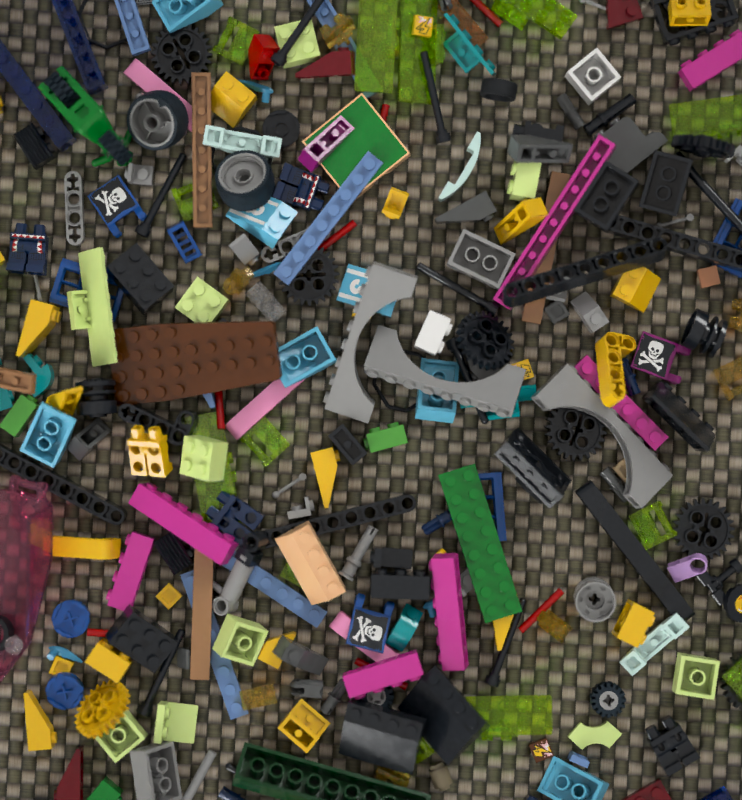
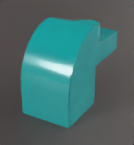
M29 353L23 359L34 374H37L35 393L32 395L34 398H39L53 385L54 370L51 364H46L42 367L43 361L39 356Z
M406 603L385 643L402 652L413 636L423 612Z

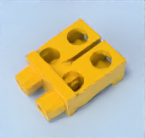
M134 425L131 428V437L127 440L131 475H149L165 478L173 470L172 462H169L167 435L162 434L160 426L150 427L148 433H144L143 425Z

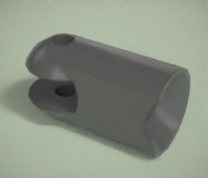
M294 679L290 683L293 687L290 689V693L296 697L322 699L324 680Z

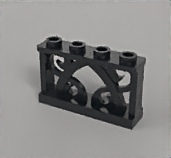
M669 0L649 1L663 40V45L669 44L673 46L680 43L681 39L687 38L691 40L697 38L699 33L702 32L710 34L717 31L718 27H731L735 25L739 18L733 0H710L711 19L714 22L709 23L708 26H686L692 28L686 31L685 26H678L679 32L672 34L667 30L669 17L664 21L660 6H663L668 13ZM716 5H723L727 8L728 14L725 18L717 16V13H723V10L715 8Z
M516 428L494 453L549 508L553 507L565 495L564 492L572 481L519 428Z

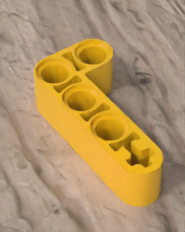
M608 332L595 343L600 399L609 408L615 406L626 396L622 359L636 348V341L629 335Z
M43 536L42 555L102 560L120 558L121 538Z

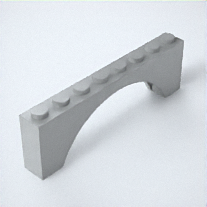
M375 261L372 266L368 265L365 276L368 279L366 284L362 283L359 295H362L360 302L356 301L353 313H356L354 321H349L347 331L350 333L348 339L344 338L341 349L344 351L342 357L338 356L335 367H338L336 374L332 373L329 385H332L330 392L326 391L323 400L326 403L324 409L365 423H369L375 401L365 390L357 371L356 348L360 333L367 321L382 307L400 299L411 298L418 279L416 275Z
M381 325L377 327L364 363V373L369 377L383 378L392 384L399 383L408 389H419L425 394H435L444 400L450 401L452 399L458 401L461 405L475 406L481 411H491L504 418H512L526 373V369L507 364L492 376L478 381L451 382L442 380L419 369L403 351L398 339L397 330Z
M566 364L561 366L531 397L543 411L557 408L579 410L595 417L611 431L621 447L626 464V483L623 496L635 509L643 508L672 478L673 475L669 472L670 468L656 458V453L643 444V439L630 430L631 427L628 423L619 419L618 413L612 407H606L601 402L600 394L595 393L591 389V384L587 380L582 379L578 375L577 369L572 365Z

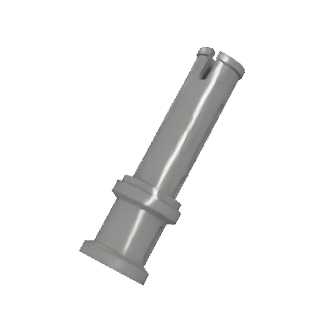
M368 524L352 555L346 558L347 562L338 574L353 582V576L358 567L362 566L361 560L379 531L378 529Z

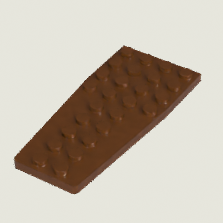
M274 321L160 323L113 329L115 332L117 363L110 365L112 379L116 380L114 390H116L115 399L117 400V406L126 403L141 404L171 401L275 381L282 377Z

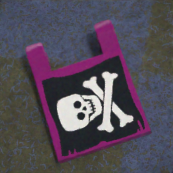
M642 331L630 367L677 385L680 384L681 377L669 373L675 354L677 352L687 356L690 355L691 350L680 344Z

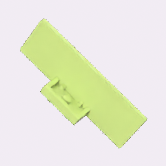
M98 247L78 253L83 290L67 292L71 330L88 329L93 367L117 363L105 254L103 247Z

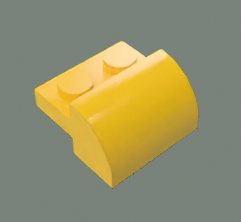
M301 698L283 718L277 729L307 754L331 723Z

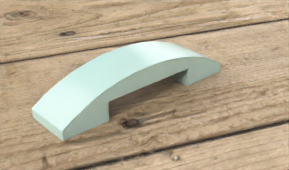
M210 125L205 126L203 145L234 152L252 150L262 156L279 158L282 138L231 131Z
M476 132L467 148V151L473 155L456 184L447 182L438 198L440 202L456 193L470 176L480 151V132Z
M677 612L651 630L642 645L639 644L638 648L633 646L619 663L633 676L647 664L649 659L673 639L676 640L690 626Z

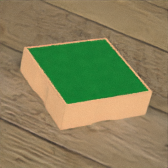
M363 93L358 95L302 141L306 147L340 115L355 128L321 166L337 187L340 188L367 151L381 160L383 165L356 199L368 191L379 178L390 173L411 156L407 148Z

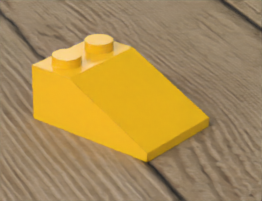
M30 300L16 356L25 357L38 347L53 330L56 323L60 322L62 315L60 307Z

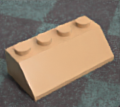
M309 520L275 538L311 605L330 601L346 592V587Z

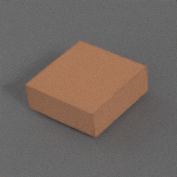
M716 265L697 270L701 288L721 284Z

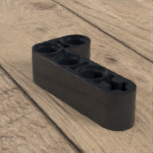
M122 404L118 409V415L122 420L132 425H143L144 430L147 432L150 427L160 426L161 423H164L167 429L162 434L167 435V442L174 445H183L184 438L181 442L178 441L176 438L177 433L181 431L184 436L192 435L199 420L197 413L192 410L180 412L174 423L137 404ZM126 409H130V412L137 414V416L128 415ZM186 414H189L192 418L190 424L184 421ZM144 415H147L149 417L150 421L148 425H145L143 423L142 419Z

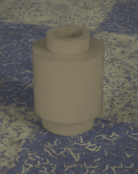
M443 761L429 765V774L434 788L439 789V791L449 789L453 781L447 765H444Z

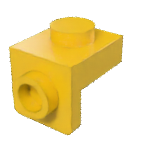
M391 187L381 213L390 219H400L409 193Z

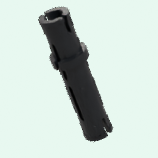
M629 93L606 111L598 113L593 120L583 125L586 134L591 136L598 129L606 127L611 120L636 104L634 96Z

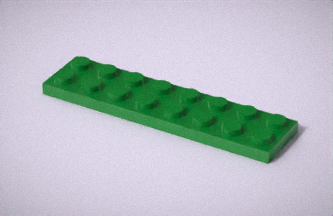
M475 464L438 475L484 622L488 623L522 612Z

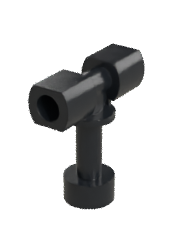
M736 558L728 562L730 567L717 577L715 575L710 576L707 571L695 576L703 586L709 589L711 592L710 596L718 605L723 604L726 595L721 589L724 587L722 583L733 573L740 574L742 572V565Z

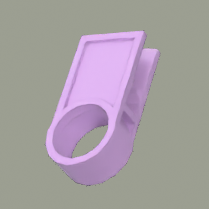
M694 553L668 563L669 567L667 569L676 583L703 574L707 570L708 560L705 555ZM698 559L702 560L705 565L702 568H695L691 565V562Z

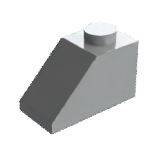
M244 233L229 244L230 248L246 267L248 265L252 267L260 260L258 257L261 254Z
M586 291L570 301L590 334L609 323L599 305Z

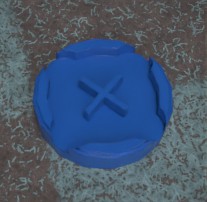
M74 599L65 600L58 604L53 610L51 617L55 631L66 638L82 635L88 629L91 621L87 606L81 601Z
M60 672L53 675L45 688L47 700L53 707L60 710L75 708L84 695V685L81 679L69 672Z

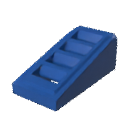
M183 220L167 228V232L185 264L202 255ZM181 228L184 229L183 232L174 236L173 233ZM187 234L188 238L178 243L177 239ZM186 243H192V245L184 249H181V246L185 245ZM193 248L195 249V252L188 256H185L184 253L192 250Z

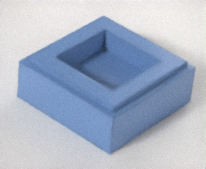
M573 751L569 752L567 756L569 761L588 768L590 762L587 757Z

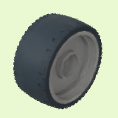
M165 90L150 91L139 96L130 105L126 118L129 133L135 142L141 145V147L153 151L169 148L180 141L185 135L189 123L187 110L182 101L175 94Z
M252 150L237 151L225 157L218 164L215 171L216 187L227 206L237 211H252L265 205L272 197L275 188L274 175L266 158L258 152Z

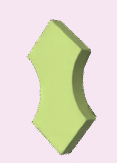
M606 720L598 726H587L579 722L567 737L583 750L591 744H603L610 748L622 733Z

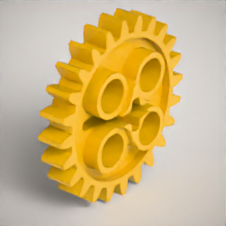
M109 680L107 683L103 681L101 686L96 685L95 690L90 689V695L84 696L86 699L85 701H80L82 706L76 709L79 713L74 716L77 718L74 721L77 725L76 729L84 737L96 739L98 735L101 738L104 732L108 735L110 728L114 730L115 724L121 723L119 719L126 716L124 711L129 710L126 705L131 703L128 699L131 695L128 693L129 690L121 682L116 683L112 680Z

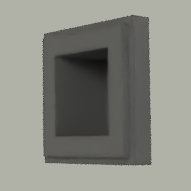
M179 647L177 649V666L189 669L191 647Z

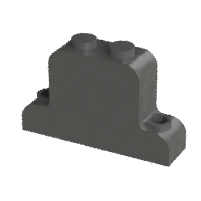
M617 117L609 124L610 128L604 131L602 129L594 135L595 139L600 134L616 144V149L608 162L626 173L634 169L668 141L661 132L652 131L645 136L629 117H624L620 120Z

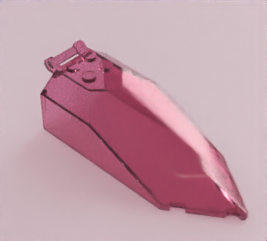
M17 475L10 477L9 489H0V615L7 617L12 622L15 632L12 644L7 649L0 651V682H2L3 678L9 673L32 642L53 556V505L46 498L48 484L21 479ZM19 486L37 490V495L20 491ZM0 625V643H1L2 640H3V637H4V630H3L2 626Z

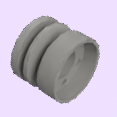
M588 577L580 581L575 587L573 599L580 616L587 621L602 622L612 615L616 607V597L606 581L598 577ZM593 594H596V596L598 597L595 599V602H592L591 598H589L592 597Z

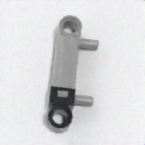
M255 531L247 533L243 537L242 545H238L235 550L234 558H236V561L224 587L213 581V590L220 594L212 603L213 611L217 615H227V613H233L238 609V600L253 568L259 565L264 555L260 550L265 549L269 544V538L265 532Z

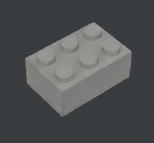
M463 229L446 266L498 290L516 253Z
M163 741L161 744L152 743L129 751L137 800L183 799L174 741Z

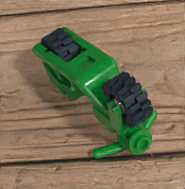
M60 66L39 85L38 89L74 127L73 131H78L93 143L98 144L103 150L104 156L93 159L91 162L92 166L97 167L113 159L117 161L118 166H127L129 162H132L133 153L127 149L132 139L129 130H127L124 138L121 135L118 136L103 110V105L97 104L63 66Z

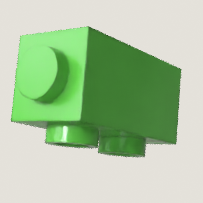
M21 394L1 422L0 427L12 436L19 437L40 406L36 403L38 399L34 398L31 394L27 396Z
M398 422L387 424V429L380 430V427L369 429V433L366 434L367 438L363 439L366 450L370 449L372 453L408 443L403 424L399 425Z

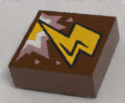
M546 737L529 743L536 763L554 756Z

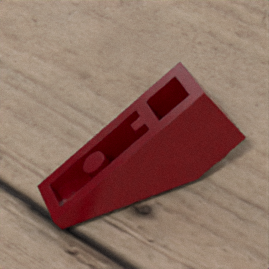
M349 47L337 48V51L328 53L295 73V78L356 75L355 52L349 50Z
M79 746L76 749L57 790H54V800H83L84 746Z

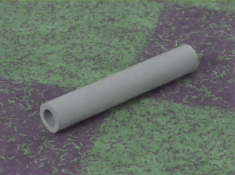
M208 750L181 800L193 799L217 755L215 751Z

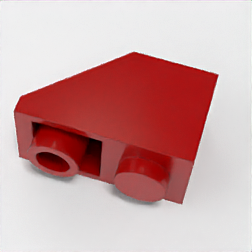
M254 34L248 49L250 78L253 80H268L274 66L270 58L274 52L277 53L280 50V47L271 35Z

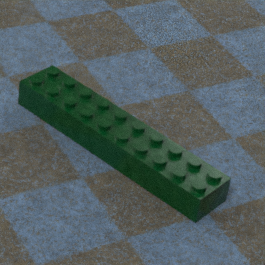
M247 742L244 743L232 785L281 800H430L431 798L430 794Z

